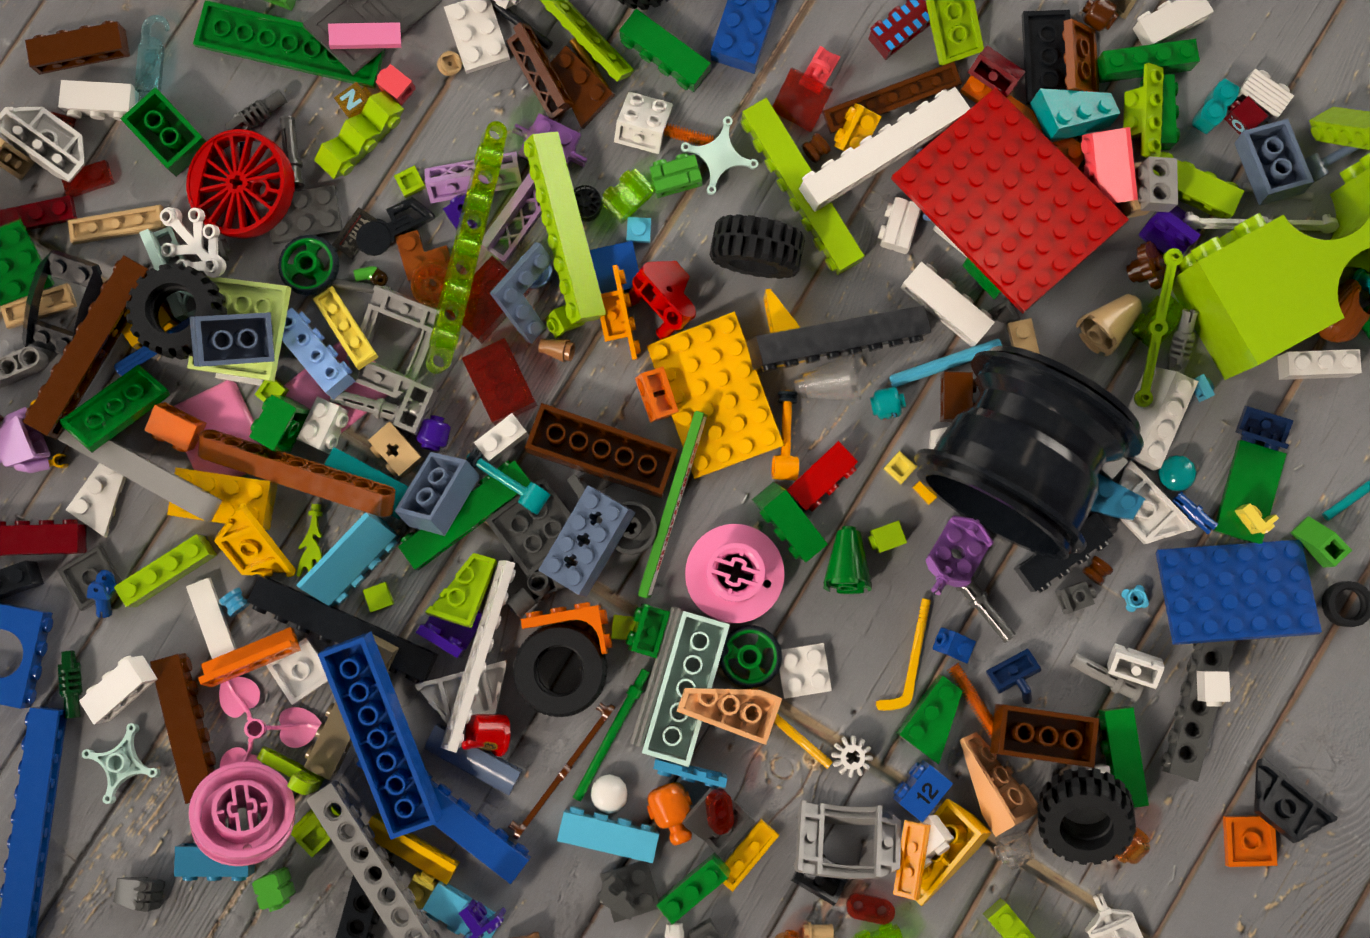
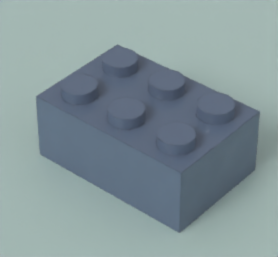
M1288 119L1244 130L1235 141V147L1259 206L1304 194L1314 182Z
M271 312L190 317L194 366L275 361Z
M430 452L395 509V512L409 527L445 536L480 475L465 459Z

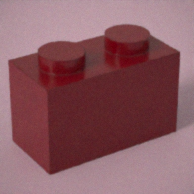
M987 45L978 55L967 73L992 90L996 87L1007 98L1026 71Z

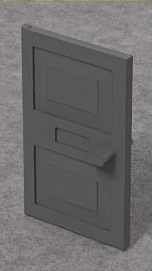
M331 0L305 21L303 27L340 61L352 75H355L385 48L330 49L328 24L400 23L402 35L442 0Z

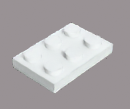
M463 0L444 7L466 74L510 60L490 0Z

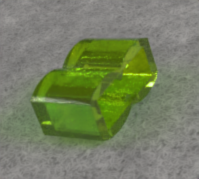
M636 168L632 171H625L619 178L621 182L615 187H608L602 194V205L621 224L628 217H631L655 193V187Z

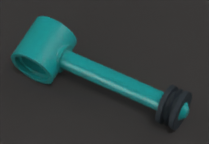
M473 449L467 455L466 460L474 469L476 467L521 495L518 503L536 515L539 514L551 494L533 482H530L527 487L521 485L482 459L483 454L479 453V451L477 452L476 449Z

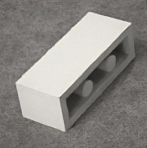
M1168 0L1161 4L1157 11L1153 13L1148 11L1139 16L1133 31L1142 46L1165 43L1206 21L1214 11L1207 0H1176L1172 3Z
M61 80L58 108L71 118L80 119L82 116H90L93 119L104 120L105 117H113L115 120L122 121L120 118L138 103L139 91L132 84Z
M1360 349L1286 352L1277 356L1279 380L1344 378L1362 373Z
M143 655L124 657L118 662L119 666L102 676L103 680L100 683L86 690L87 694L79 702L94 725L111 721L157 680L156 675Z

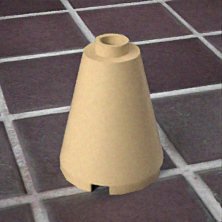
M1125 294L1082 316L1076 324V327L1080 326L1081 329L1079 334L1081 340L1089 349L1097 354L1099 352L1106 353L1104 356L1113 354L1142 312L1141 300L1135 295Z

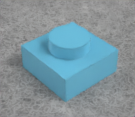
M628 217L626 241L650 243L651 218Z
M1204 374L1194 378L1199 381L1194 391L1199 402L1215 395L1213 391L1214 385L1209 378H1206Z

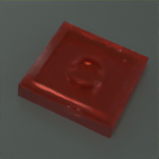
M792 67L772 107L776 114L812 132L834 89Z

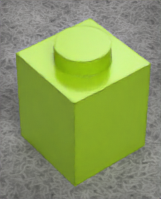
M899 520L869 531L871 536L867 537L871 549H876L877 554L907 543Z

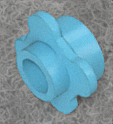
M1136 585L1134 589H1124L1121 596L1126 601L1127 611L1134 612L1137 608L1148 607L1149 600L1143 586Z

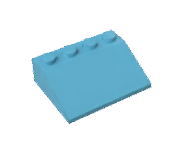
M365 512L296 586L328 606H335L336 604L339 606L348 598L347 592L352 587L357 588L365 580L363 575L369 569L374 570L382 562L380 559L386 551L390 553L398 545L397 540L401 536L381 517Z

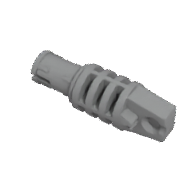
M1189 309L1182 310L1179 329H1176L1173 333L1168 353L1167 369L1181 374L1184 373L1196 337L1193 329L1199 312L1190 309V312L1188 311Z

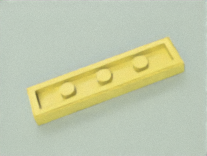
M333 286L312 298L358 370L379 357Z

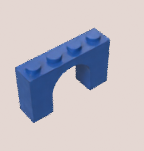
M0 602V629L13 633L20 640L23 648V658L19 668L7 677L0 676V705L22 709L30 708L31 704L34 703L37 695L35 690L36 683L42 674V657L46 654L48 648L46 640L48 633L53 627V613Z

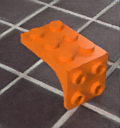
M590 602L574 604L575 609L567 611V608L564 606L550 609L551 614L543 615V611L526 613V618L521 619L522 629L581 620L590 624L597 632L602 655L609 653L608 648H612L610 633L606 634L604 624H608L606 609H601V605L590 606Z

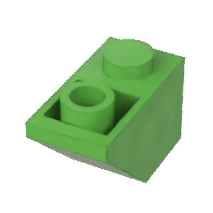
M1309 516L1303 519L1290 532L1296 540L1302 542L1303 547L1323 568L1335 567L1352 551L1334 531Z

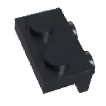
M823 854V863H830V864H838V865H841V864H839V863H833V862L829 861L828 859H826V856ZM796 871L791 879L792 882L833 906L837 903L846 882L850 880Z

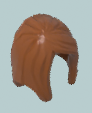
M1348 279L1338 286V301L1345 318L1318 332L1323 339L1333 343L1350 341L1359 334L1363 325L1370 318V309L1366 313L1360 306L1359 293L1362 286L1355 279Z

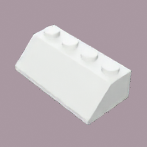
M1155 367L1150 391L1153 395L1152 404L1147 407H1139L1135 404L1133 395L1128 409L1134 414L1140 424V434L1144 441V447L1139 455L1125 459L1132 460L1134 463L1151 471L1162 467L1199 381L1177 371ZM1143 374L1135 390V393L1139 391L1141 388Z

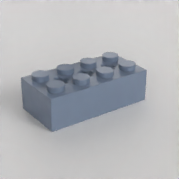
M588 485L540 566L539 571L574 593L587 597L636 512ZM599 516L603 519L601 524L597 523V518ZM586 538L590 540L588 545L584 543ZM574 559L578 561L576 566H572Z

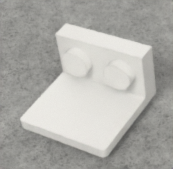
M628 92L617 119L614 142L659 154L664 129L673 104L638 93Z

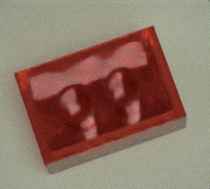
M493 256L480 267L443 307L453 319L481 344L507 318L490 292L509 270ZM528 289L523 294L524 297H526L529 294Z
M505 338L462 357L463 363L490 420L495 426L511 413L517 416L538 406Z

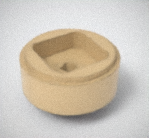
M447 51L438 58L437 66L443 75L454 76L461 70L462 61L457 53Z

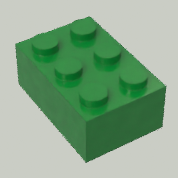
M156 87L120 118L176 177L191 164L196 152L206 142L203 136Z

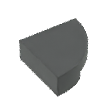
M1009 299L987 311L993 319L1001 323H1010L1021 319Z

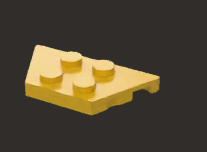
M244 503L241 504L218 532L214 542L241 575L259 574L262 576H272L273 572L286 573L287 577L294 576L296 572L294 566Z

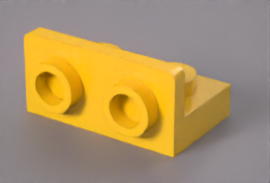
M855 103L854 107L851 106L845 115L847 121L843 129L840 128L834 137V141H836L834 147L842 151L850 147L853 149L859 147V143L863 139L873 135L882 116Z

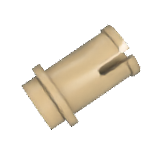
M808 922L802 926V937L834 938L833 925L811 924V922Z

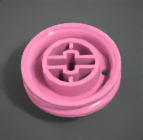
M742 524L723 525L704 534L693 546L686 563V586L695 605L707 616L724 623H745L766 613L777 601L784 583V564L778 548L763 532ZM738 555V558L734 557L730 562L723 560L727 556ZM742 557H745L750 561L753 569L746 567L747 562L743 560ZM734 564L741 566L739 572L753 576V579L749 581L738 578L736 583L729 581L731 575L718 571V566L732 569ZM719 578L724 579L723 584H724L726 587H728V589L725 588V587L721 584V582L719 581ZM765 580H769L771 582V586L769 588H765L763 586V582ZM740 585L746 586L745 589L739 591L732 590L739 588Z
M255 762L228 764L206 776L194 791L189 805L191 833L198 848L210 859L229 866L257 864L277 853L289 839L295 823V799L292 790L287 787L288 782L269 766ZM240 808L246 809L249 830L241 831L238 809ZM258 813L261 815V822H260V823H259V819H258ZM226 818L228 819V828L225 824Z

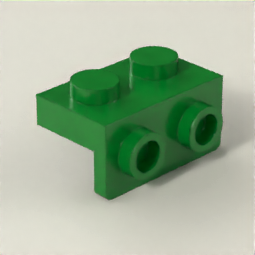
M641 604V607H637L633 616V621H636L634 630L629 631L626 639V644L629 645L628 650L657 658L670 612L648 604Z

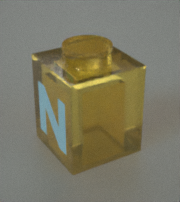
M355 82L335 96L334 99L349 119L361 114L369 96H372L366 86L361 88Z

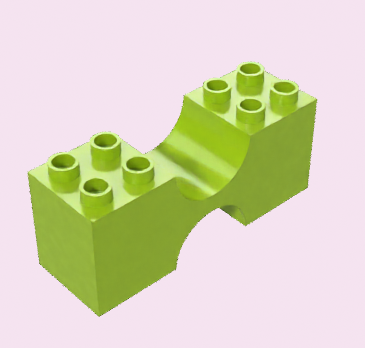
M1370 153L1359 159V162L1340 172L1339 174L1345 184L1329 194L1335 207L1336 219L1339 223L1338 229L1333 232L1330 240L1317 239L1303 234L1292 226L1284 215L1266 224L1261 213H1258L1238 224L1232 231L1222 237L1216 236L1191 250L1190 254L1183 257L1182 262L1178 265L1182 273L1174 278L1172 291L1183 309H1189V312L1190 309L1199 312L1194 328L1224 380L1262 364L1345 318L1338 301V284L1344 268H1363L1370 274Z

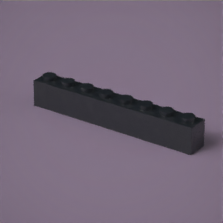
M922 305L758 335L746 341L753 370L763 369V372L778 369L777 365L784 364L785 368L799 365V361L806 360V364L820 361V357L827 356V360L841 357V353L848 352V356L862 353V349L865 348L872 352L882 349L883 345L889 344V347L892 348L903 345V341L909 340L910 344L921 342L924 340L923 336L931 333L925 306Z
M259 575L247 600L248 603L253 605V610L262 614H266L268 611L275 615V620L284 624H288L290 621L297 625V630L309 634L310 631L319 634L318 639L329 644L332 641L341 643L372 631V634L399 648L388 671L392 673H397V671L406 674L405 678L414 683L427 681L438 656L437 653L338 608L328 606L318 599L267 576Z

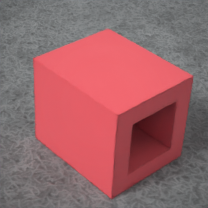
M391 64L387 68L382 69L377 76L376 84L381 91L385 90L400 106L405 103L416 89L412 80Z

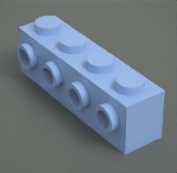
M291 307L287 311L282 341L323 391L334 400L355 382L354 378L350 375L353 370L345 361L341 363L336 358L339 355L338 352L330 344L326 346L323 343L325 337L316 327L312 330L308 325L311 323V320L303 311L298 313Z

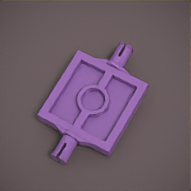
M540 113L529 129L517 123L515 124L512 133L523 137L524 142L532 134L558 131L567 165L572 161L582 167L585 166L587 158L576 154V146L581 138L580 133ZM523 143L518 156L528 161V157L524 154Z

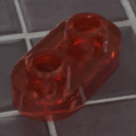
M715 789L708 794L705 801L709 827L714 833L722 835L727 833L734 824L732 799L724 789Z
M853 893L846 900V910L854 919L881 925L888 924L894 919L895 908L888 899L862 893ZM856 901L862 902L860 909L853 907ZM884 906L886 912L878 914L877 910L879 907Z

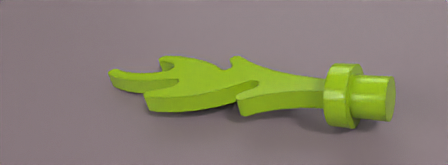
M311 504V511L308 510V515L312 516L308 532L298 547L299 549L307 547L298 565V577L302 576L305 567H307L308 572L314 567V559L318 563L322 558L321 548L314 538L315 534L318 538L323 537L318 524V516H323L321 504Z

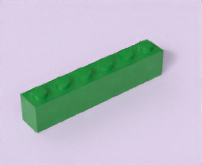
M508 460L498 467V470L525 487L531 482L515 460L513 462ZM487 475L479 481L480 486L470 492L445 536L424 530H419L415 534L411 532L401 539L402 544L398 548L414 570L419 571L484 523L488 517L519 494L490 475Z

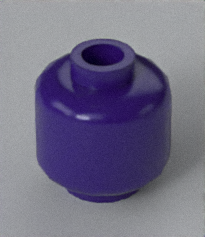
M430 415V419L422 421L417 435V441L421 444V448L439 452L440 448L447 446L451 427L444 422L445 418Z

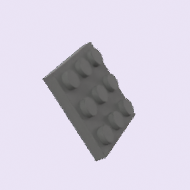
M543 477L534 484L547 491L551 496L538 515L519 504L518 500L521 495H518L485 520L527 577L539 571L540 566L571 515Z

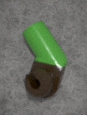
M376 266L353 270L356 281L368 279L379 286H384L388 281L385 272Z

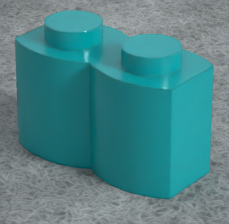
M1227 79L1220 81L1207 95L1204 106L1195 114L1192 126L1204 134L1210 133L1225 118L1227 108L1236 100L1239 94V86Z

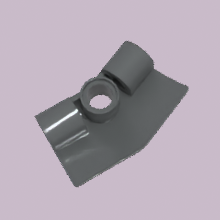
M515 563L514 569L516 573L507 589L508 600L506 604L520 618L540 600H547L554 592L563 590L566 587L540 571L534 572L527 577L518 563ZM545 583L541 589H536L539 584Z

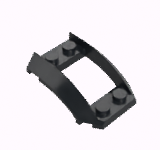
M52 250L39 263L25 306L22 333L25 347L31 344L63 355L65 346L72 341L76 334L77 326L88 315L89 306L97 300L101 293L103 280L100 275L103 273L99 264L57 250ZM48 275L86 287L73 332L38 320L41 296Z

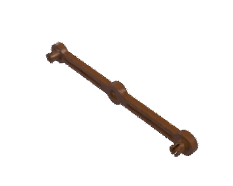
M600 702L596 710L601 712V718L522 824H517L513 820L508 828L514 831L513 838L518 840L558 784L564 780L573 768V764L616 708L614 705L605 706Z

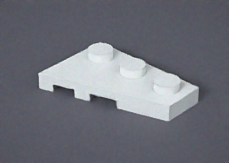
M99 463L66 508V511L102 536L108 537L110 531L108 528L112 516L115 515L117 509L115 506L119 494L122 493L126 477Z

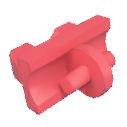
M820 46L799 84L820 95L838 64L840 56Z

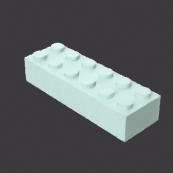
M683 611L642 750L643 754L689 767L702 721L676 711L684 688L712 689L730 624Z

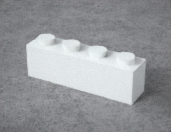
M921 261L900 288L921 306L924 305L927 311L967 344L974 347L995 323L992 320L991 314L984 309H978L968 295L964 293L961 295L955 290L956 287L950 280L946 278L943 280L936 274L937 270L928 263L925 265Z

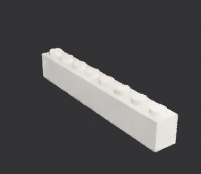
M954 87L949 91L946 89L942 90L934 97L935 100L930 103L924 101L916 108L917 111L912 114L909 112L903 114L893 126L890 124L885 125L878 131L879 134L872 138L870 135L859 143V147L855 149L852 147L848 148L840 155L841 158L836 161L831 159L821 166L822 169L816 173L811 171L802 178L803 182L799 190L813 211L816 212L919 148L957 121L971 109L957 88Z

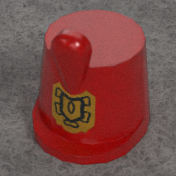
M471 715V719L466 725V741L461 743L464 750L481 748L491 750L495 756L502 757L505 755L511 737L510 722L507 715Z

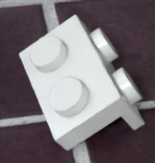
M317 396L297 440L330 454L333 447H336L338 444L341 428H344L348 423L349 417L347 414L349 411Z

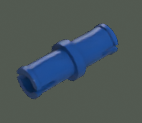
M1180 491L1177 494L1178 496L1172 499V502L1190 521L1192 520L1207 535L1210 534L1211 530H1214L1218 523L1202 510V506L1194 504Z

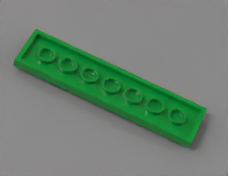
M207 0L204 2L193 45L197 48L373 89L376 87L377 76L380 72L385 53L384 49L355 75H352L340 61L303 27L302 22Z

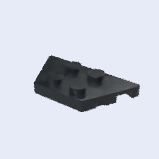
M1264 758L1257 760L1254 812L1292 843L1300 842L1307 838L1308 835L1321 830L1327 824L1337 821V816Z

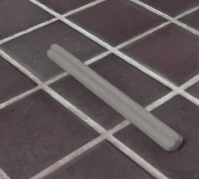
M673 606L670 609L659 652L653 665L631 738V744L637 747H642L677 634L683 610Z

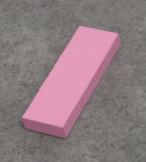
M400 23L328 24L330 49L401 48Z

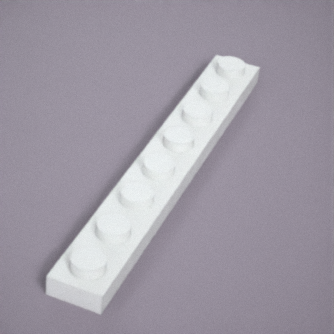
M499 560L440 747L445 750L457 753L458 748L462 746L461 743L464 741L463 730L465 724H468L471 719L472 710L470 708L472 701L478 696L479 686L477 685L480 676L482 677L486 670V656L493 648L494 639L492 637L501 622V608L508 600L507 589L509 583H512L515 577V563L507 560Z

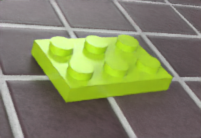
M925 0L939 65H946L983 51L984 46L974 0Z

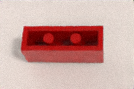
M838 441L787 489V492L803 512H806L808 509L813 512L822 503L819 499L825 493L830 496L839 487L837 481L843 476L848 479L857 470L854 466L858 461Z

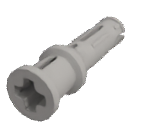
M343 391L334 400L330 397L331 403L372 413L377 419L382 417L394 421L401 407V403L399 405L389 403L384 398L374 400Z
M1077 652L1070 661V667L1110 686V690L1113 693L1119 692L1130 698V701L1133 703L1142 694L1144 685L1108 674V669L1079 655Z

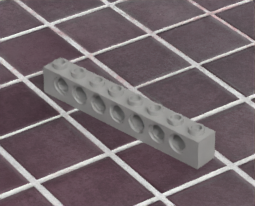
M334 781L307 798V803L393 938H412V930L420 931L423 938H441L436 930L432 931L428 925L429 919L424 910H419L414 903L416 899L409 888L405 889L400 881L402 876L398 869L391 867L387 860L389 856L382 846H378L373 839L375 834L369 825L365 826L361 820L362 814L357 805H352L347 798L349 794L345 786ZM333 803L341 806L342 812L340 816L333 814L331 810ZM346 824H351L355 828L354 836H348L345 833ZM359 845L367 847L369 852L367 857L359 855ZM372 866H377L381 869V878H375L372 875ZM390 887L395 891V899H389L385 896V888ZM398 909L407 910L409 919H400Z

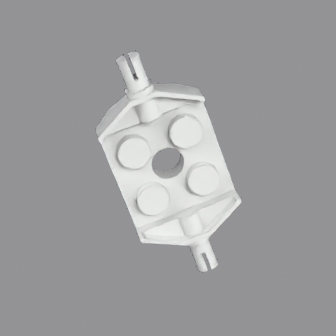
M1102 893L1093 896L1098 913L1085 928V932L1088 933L1090 938H1143L1131 911L1111 909L1107 906Z

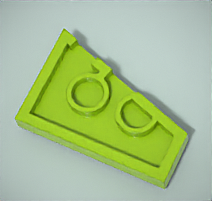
M473 553L455 574V579L447 588L442 590L439 594L440 597L433 606H429L425 613L429 616L472 628L496 567V559Z

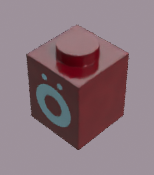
M1248 96L1242 102L1239 99L1236 100L1228 108L1230 113L1224 119L1240 135L1244 130L1257 127L1268 115Z

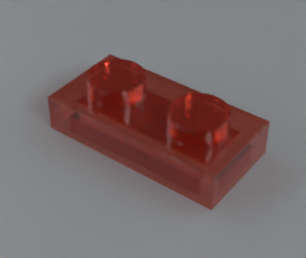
M106 160L84 166L71 182L61 179L66 196L70 195L72 197L115 184Z

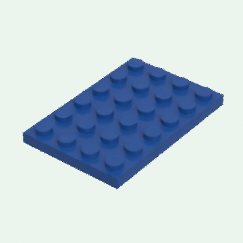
M1299 540L1263 542L1262 544L1244 543L1160 549L1156 551L1173 645L1319 635L1322 632L1303 545Z

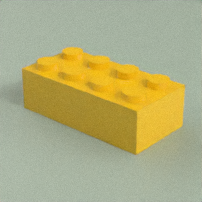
M175 467L174 474L222 500L211 522L226 524L238 507L244 503L262 527L270 531L277 483ZM169 502L167 515L205 521Z

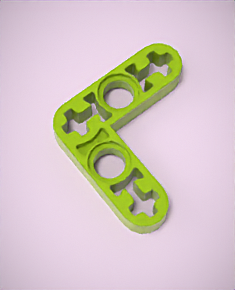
M263 746L257 756V759L262 763L290 777L291 779L287 787L299 794L309 795L318 791L325 779L304 768L302 764L271 748Z

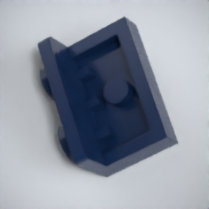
M1245 405L1235 432L1242 435L1241 440L1256 444L1257 440L1265 442L1264 447L1279 451L1280 447L1288 449L1289 444L1286 443L1294 420Z

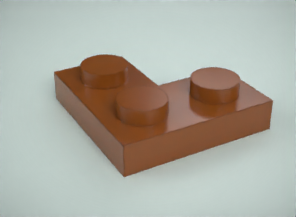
M418 230L395 237L409 283L454 270L447 245L425 251Z

